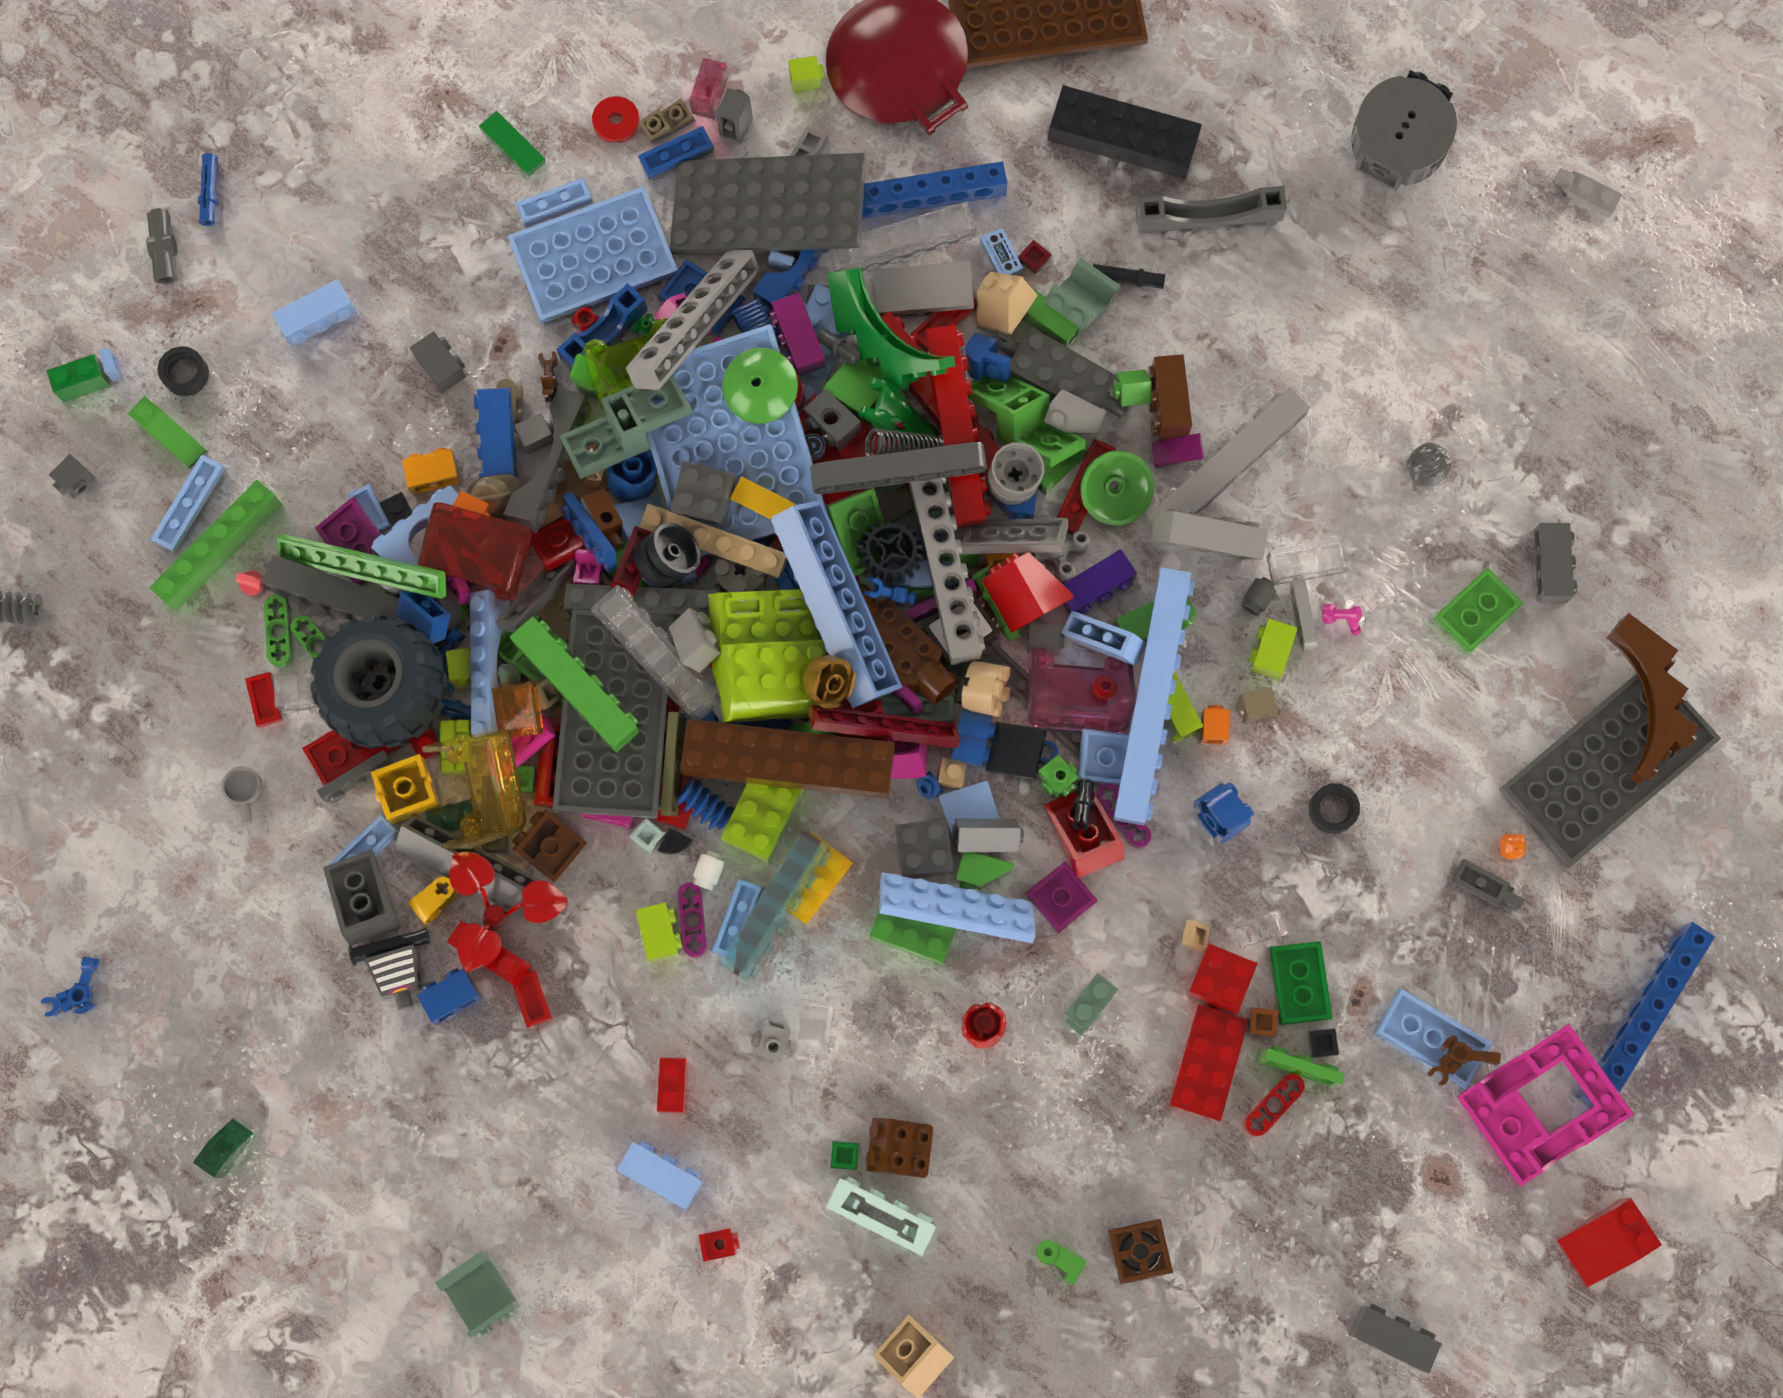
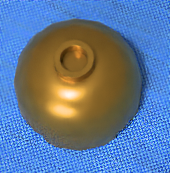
M833 655L820 656L811 661L803 675V686L806 695L823 708L832 709L840 706L839 702L844 697L848 699L855 687L856 674L851 669V664Z

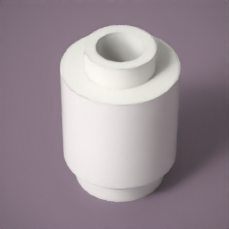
M707 851L706 855L701 854L693 874L695 878L693 884L712 891L714 885L717 886L725 862L721 861L722 856L711 851Z

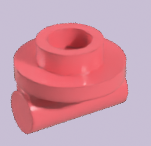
M247 571L244 574L240 572L237 574L236 582L239 583L241 591L246 595L254 596L264 589L265 585L262 583L263 576L259 572Z

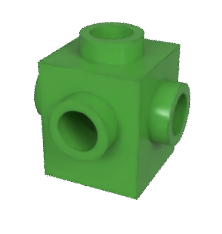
M1059 754L1038 772V777L1043 781L1041 783L1043 789L1050 796L1054 794L1056 798L1062 794L1065 797L1071 794L1077 788L1075 783H1077L1079 778L1076 775L1078 771L1075 766L1069 761L1066 763Z

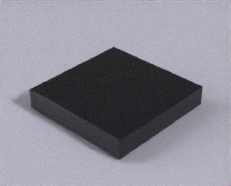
M996 722L986 771L988 773L1036 780L1047 731L1041 728Z

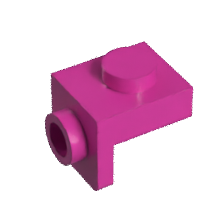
M577 549L575 553L577 563L573 584L600 585L603 565L597 563L592 550Z

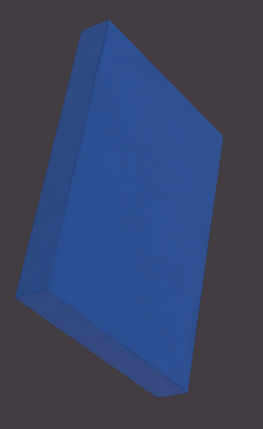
M685 259L678 268V272L672 276L659 293L658 299L664 303L668 298L682 293L688 297L708 273L688 259ZM740 294L711 328L713 336L719 337L733 319L732 309L745 303L746 298Z

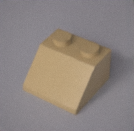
M989 272L977 290V326L980 329L1012 334L1038 295L1021 276Z
M910 1315L903 1320L873 1355L916 1398L921 1397L954 1359V1356Z

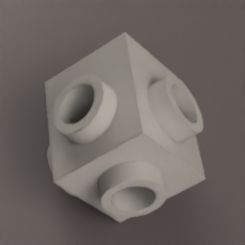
M762 1019L759 1031H754L751 1045L755 1054L758 1055V1059L768 1063H773V1060L781 1062L783 1055L788 1054L791 1046V1040H789L791 1031L787 1025Z

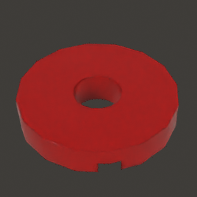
M607 97L600 101L593 110V128L598 137L606 142H626L639 129L640 117L638 109L633 102L625 97ZM613 116L623 118L619 124L610 123V119Z

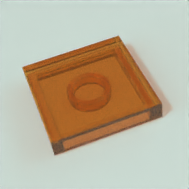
M537 682L492 689L499 739L544 733Z

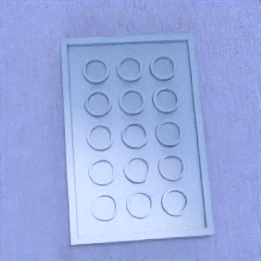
M644 186L507 235L541 324L571 314L581 308L590 307L609 300L627 283L636 290L672 277L678 272Z

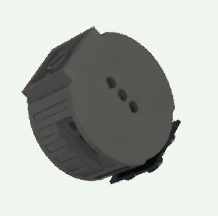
M1412 70L1409 71L1407 78L1403 76L1392 77L1376 85L1364 98L1352 129L1351 146L1354 157L1357 159L1354 169L1396 192L1401 184L1405 186L1414 185L1434 174L1443 163L1457 129L1456 111L1453 104L1450 103L1453 93L1450 92L1449 88L1441 83L1436 84L1428 80V77L1421 72H1414Z

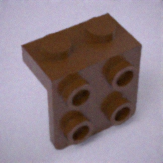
M873 1118L869 1130L870 1144L866 1155V1171L926 1178L929 1171L932 1145V1125L890 1118Z

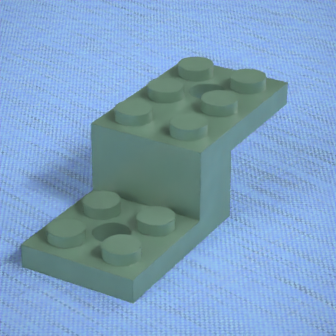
M672 374L659 390L637 389L631 386L601 399L605 413L604 417L559 435L579 478L582 479L650 450L646 437L647 432L692 414V410ZM656 398L665 400L660 405L652 404V401ZM591 444L599 445L595 451L586 450Z

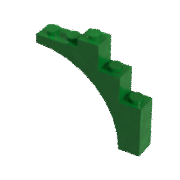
M861 267L826 273L836 331H847V336L856 335L858 350L861 353L860 358H870L871 363L880 362L883 380L894 384L901 390L910 388L909 383L919 381L918 377L927 376V371H931V376L946 373V368L955 366L954 356H936L924 353L908 345L893 333L882 320L871 301L865 286Z

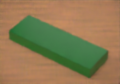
M497 110L479 125L480 130L528 177L546 162L545 158Z

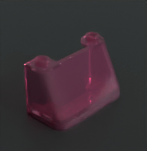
M1031 648L1028 677V722L1030 725L1037 728L1074 731L1090 729L1122 733L1128 729L1137 700L1133 665L1113 657H1108L1105 660L1103 668L1054 664V654L1050 650ZM1109 675L1116 680L1118 690L1113 698L1101 700L1094 695L1092 684L1098 676ZM1101 684L1103 690L1110 689L1108 684Z

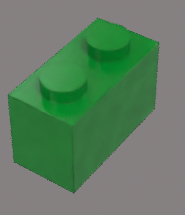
M95 354L46 370L53 393L63 403L110 387L103 364Z

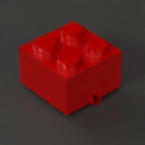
M1208 943L1188 996L1207 1003L1209 1008L1216 1010L1219 1008L1237 1016L1258 963Z

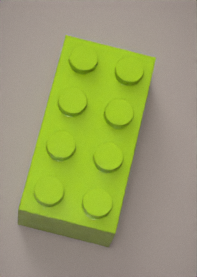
M747 783L721 836L722 842L770 864L805 790Z

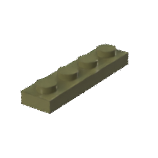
M668 712V717H666L665 721L667 737L663 749L665 762L661 775V784H663L662 795L659 798L660 815L678 817L679 805L676 804L680 793V768L686 714L679 712Z

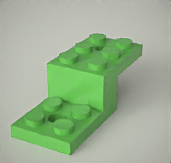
M1010 375L1007 382L983 376L980 381L975 379L971 381L973 394L968 395L969 399L997 413L998 440L1005 444L1015 442L1032 446L1040 453L1044 465L1050 468L1085 448L1086 439L1074 433H1065L1044 422L1050 407L1049 394Z

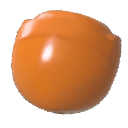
M1505 833L1499 841V855L1510 860L1523 858L1526 853L1525 836L1523 834Z

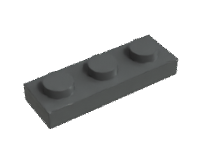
M382 750L316 791L327 804L329 802H338L345 797L344 793L351 789L356 790L363 787L367 783V779L372 777V771L391 765L394 762L388 753Z

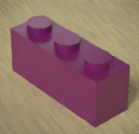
M800 293L771 302L773 311L769 312L774 327L779 326L781 333L778 334L782 348L787 347L790 355L786 356L793 368L796 369L798 375L802 376L826 367L824 354Z

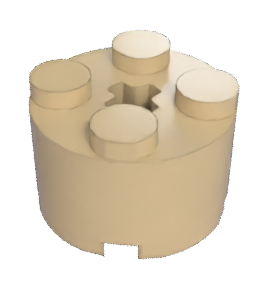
M972 661L965 676L969 678L967 686L963 685L962 690L963 708L972 712L999 717L1002 712V703L1007 702L1010 696V687H1006L1010 676V667L982 661Z

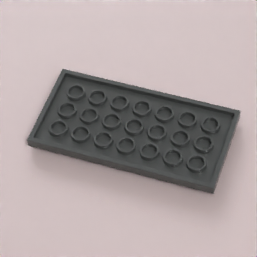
M865 153L689 160L677 164L670 252L672 255L726 253L728 250L734 249L761 252L860 248L866 170Z
M572 609L568 654L572 658L577 656L587 667L584 671L590 677L594 674L604 686L601 689L607 695L612 693L621 703L619 708L624 713L629 711L639 723L636 726L639 733L616 753L571 704L563 698L553 800L554 812L658 819L665 721L667 717L673 638L669 626L675 622L674 615Z
M1635 674L1499 790L1569 868L1716 744L1721 737L1686 700L1677 711L1699 727L1694 734L1697 737L1688 749L1683 747L1677 752L1673 750L1666 761L1660 760L1656 766L1659 770L1650 781L1644 780L1639 784L1635 783L1629 777L1640 761L1648 731L1647 702L1642 685Z

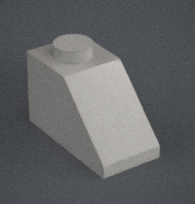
M1062 389L1052 400L1044 422L1065 433H1097L1106 411Z

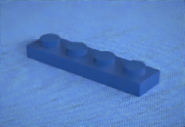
M572 493L563 495L564 506L561 507V512L564 519L571 522L575 534L583 538L585 547L588 550H592L598 564H602L607 572L616 570L617 561L613 546Z

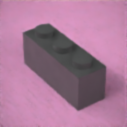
M1539 523L1533 530L1537 602L1567 603L1577 593V581L1573 580V570L1576 567V558L1572 555L1574 532L1570 529V523Z
M1371 1303L1370 1308L1361 1306L1349 1336L1422 1372L1430 1373L1442 1343L1434 1340L1436 1337L1434 1333L1423 1328L1418 1332L1410 1328L1411 1322L1399 1316L1392 1319L1385 1315V1309Z

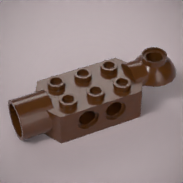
M857 582L899 680L912 692H921L933 705L941 703L952 693L959 682L943 665L942 649L891 600L876 602L875 598L863 594L864 591L871 592V589L865 584Z

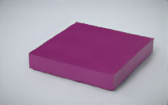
M1066 861L1025 893L1057 934L1098 902L1081 879L1077 878Z

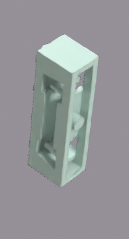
M847 1176L846 1180L839 1179L826 1208L923 1256L936 1226L932 1225V1218L920 1212L917 1217L908 1213L909 1207L897 1200L894 1201L893 1205L884 1200L885 1194L871 1188L870 1192H867L860 1188L861 1182ZM851 1192H854L866 1198L864 1202L902 1221L907 1219L919 1225L918 1229H915L905 1224L902 1231L903 1234L913 1238L914 1242L911 1243L897 1236L898 1231L860 1212L856 1215L842 1208L843 1204L857 1210L861 1201L849 1196Z

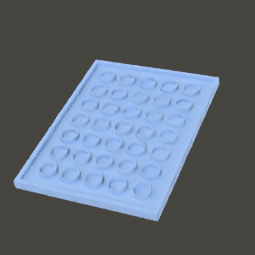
M771 324L695 348L673 373L691 407L692 414L647 432L669 511L682 462L685 461L733 473L737 476L735 487L742 476L797 505L821 500L827 512L823 495L813 492L810 466L813 465L795 401L790 410L778 420L766 424H754L736 416L726 404L723 396V377L728 365L735 357L753 348H768L780 353ZM760 379L753 381L754 387H758L761 384ZM656 398L652 401V404L660 405L665 400ZM733 500L730 503L725 526L687 517L750 541L775 534L771 519ZM700 550L701 557L711 555V553Z

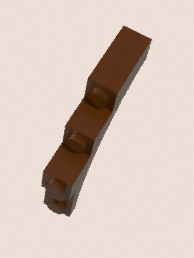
M1627 613L1620 619L1606 638L1622 652L1634 668L1647 702L1648 731L1646 744L1639 763L1629 777L1639 784L1644 780L1650 781L1659 770L1656 768L1660 760L1666 761L1673 750L1677 752L1683 747L1688 749L1697 737L1694 734L1699 727L1677 711L1687 698L1684 695L1689 688L1667 671L1676 662L1673 657L1679 650L1633 615Z

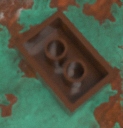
M1184 354L1156 356L1153 358L1152 365L1148 366V376L1151 380V403H1148L1149 413H1153L1151 435L1156 436L1157 442L1189 435L1192 427Z

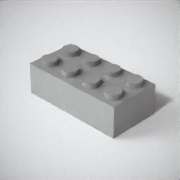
M1179 507L1174 509L1165 508V512H1156L1151 542L1241 560H1263L1268 529L1259 528L1260 523L1236 522L1237 519L1223 516L1218 518L1213 517L1211 513L1205 512L1191 513L1189 509Z

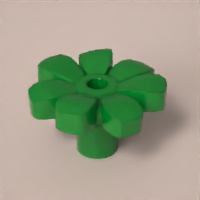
M647 313L645 319L641 316L636 321L637 324L632 325V332L637 334L636 340L639 343H643L645 339L648 343L661 327L657 320L654 321L653 314Z

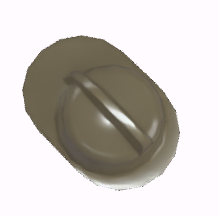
M500 474L473 481L467 493L488 503L489 514H491V517L504 514L512 493L524 485L515 476Z

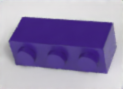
M1119 549L1063 584L1074 596V598L1064 603L1063 606L1069 615L1072 611L1087 615L1093 610L1092 606L1098 602L1102 605L1114 597L1113 593L1121 589L1123 592L1135 584L1134 580L1136 579L1137 572L1123 551Z

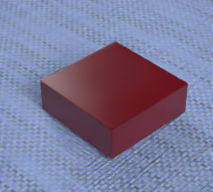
M1035 240L1018 256L1020 263L1035 275L1052 258V254Z

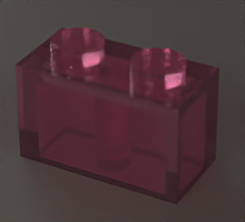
M703 58L689 99L692 114L715 120L716 111L720 105L728 80L726 63Z

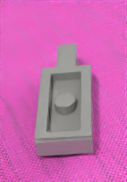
M1560 168L1553 180V183L1563 187L1567 197L1607 217L1613 214L1623 195L1581 173L1569 172Z

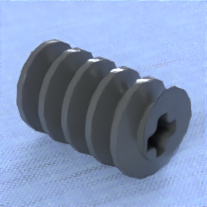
M0 590V622L26 623L27 625H35L38 622L43 606L41 595L36 594L33 599L30 593H26L23 598L21 592H16L13 597L11 591H6L3 596Z

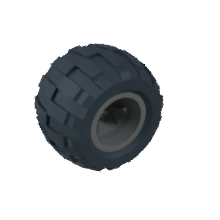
M381 615L366 616L362 618V621L351 620L339 626L340 630L332 637L328 635L321 643L322 650L318 658L314 657L311 667L314 681L311 682L310 688L314 704L320 709L318 711L320 717L329 728L342 738L362 747L375 749L380 748V746L393 748L408 743V739L413 736L419 738L429 729L428 724L434 717L438 718L444 706L441 702L442 697L447 692V675L443 671L444 661L438 648L423 632H419L414 625L399 618L388 619L386 616ZM380 664V669L374 672V666ZM393 667H396L395 674H391ZM368 678V683L365 686H361L363 679ZM374 695L373 700L367 701L368 696Z

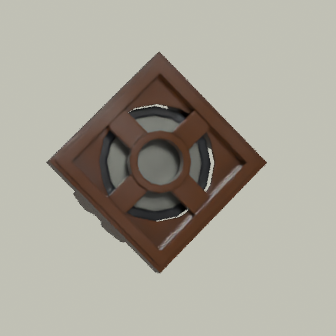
M1161 1219L1107 1230L1111 1244L1110 1250L1113 1256V1264L1117 1270L1120 1285L1173 1273Z

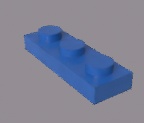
M701 126L638 155V159L648 179H651L676 168L677 164L683 161L693 160L713 151L714 147L704 127Z

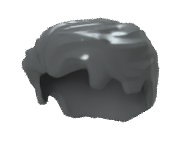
M1428 442L1413 450L1406 465L1410 470V477L1413 481L1421 486L1430 487L1446 478L1451 469L1452 461L1447 449L1439 444Z

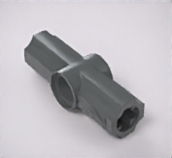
M160 208L151 209L147 213L149 237L146 239L149 256L152 259L154 281L157 284L168 285L177 281L175 256H177L178 251L176 240L172 234L170 213L168 210Z

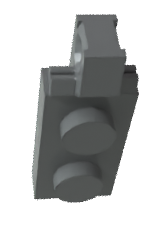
M1466 859L1461 860L1450 882L1501 909L1508 906L1517 911L1525 900L1512 893L1514 888L1510 886L1511 883Z

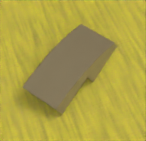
M680 98L663 111H660L658 108L639 121L650 141L655 142L681 130L695 121V118L685 102Z

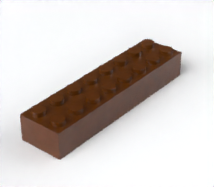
M687 719L680 770L683 776L889 799L895 742Z

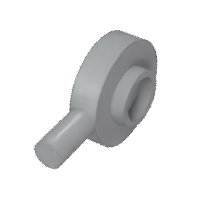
M244 766L233 768L227 772L222 781V792L228 801L240 806L242 825L252 824L250 804L260 797L263 783L257 772Z

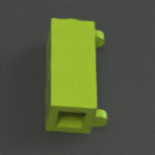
M1173 673L1172 679L1177 680L1174 695L1169 694L1167 704H1171L1172 709L1170 719H1166L1174 734L1170 739L1172 743H1175L1200 732L1204 726L1177 674Z

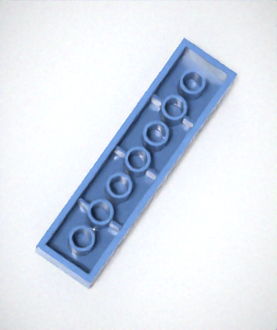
M817 500L794 505L771 517L774 532L781 542L784 555L791 565L794 578L799 584L804 595V601L811 611L814 624L824 641L826 652L829 655L848 661L851 664V669L855 671V687L847 699L852 708L877 700L903 688L822 501Z

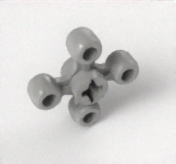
M1043 515V516H1040V517H1038V518H1051V517L1046 516V515ZM1077 531L1071 538H1065L1062 552L1030 554L1038 561L1044 560L1048 565H1055V578L1064 584L1074 578L1076 573L1075 566L1066 560V555L1071 551L1078 554L1086 552L1090 545V537L1084 531Z

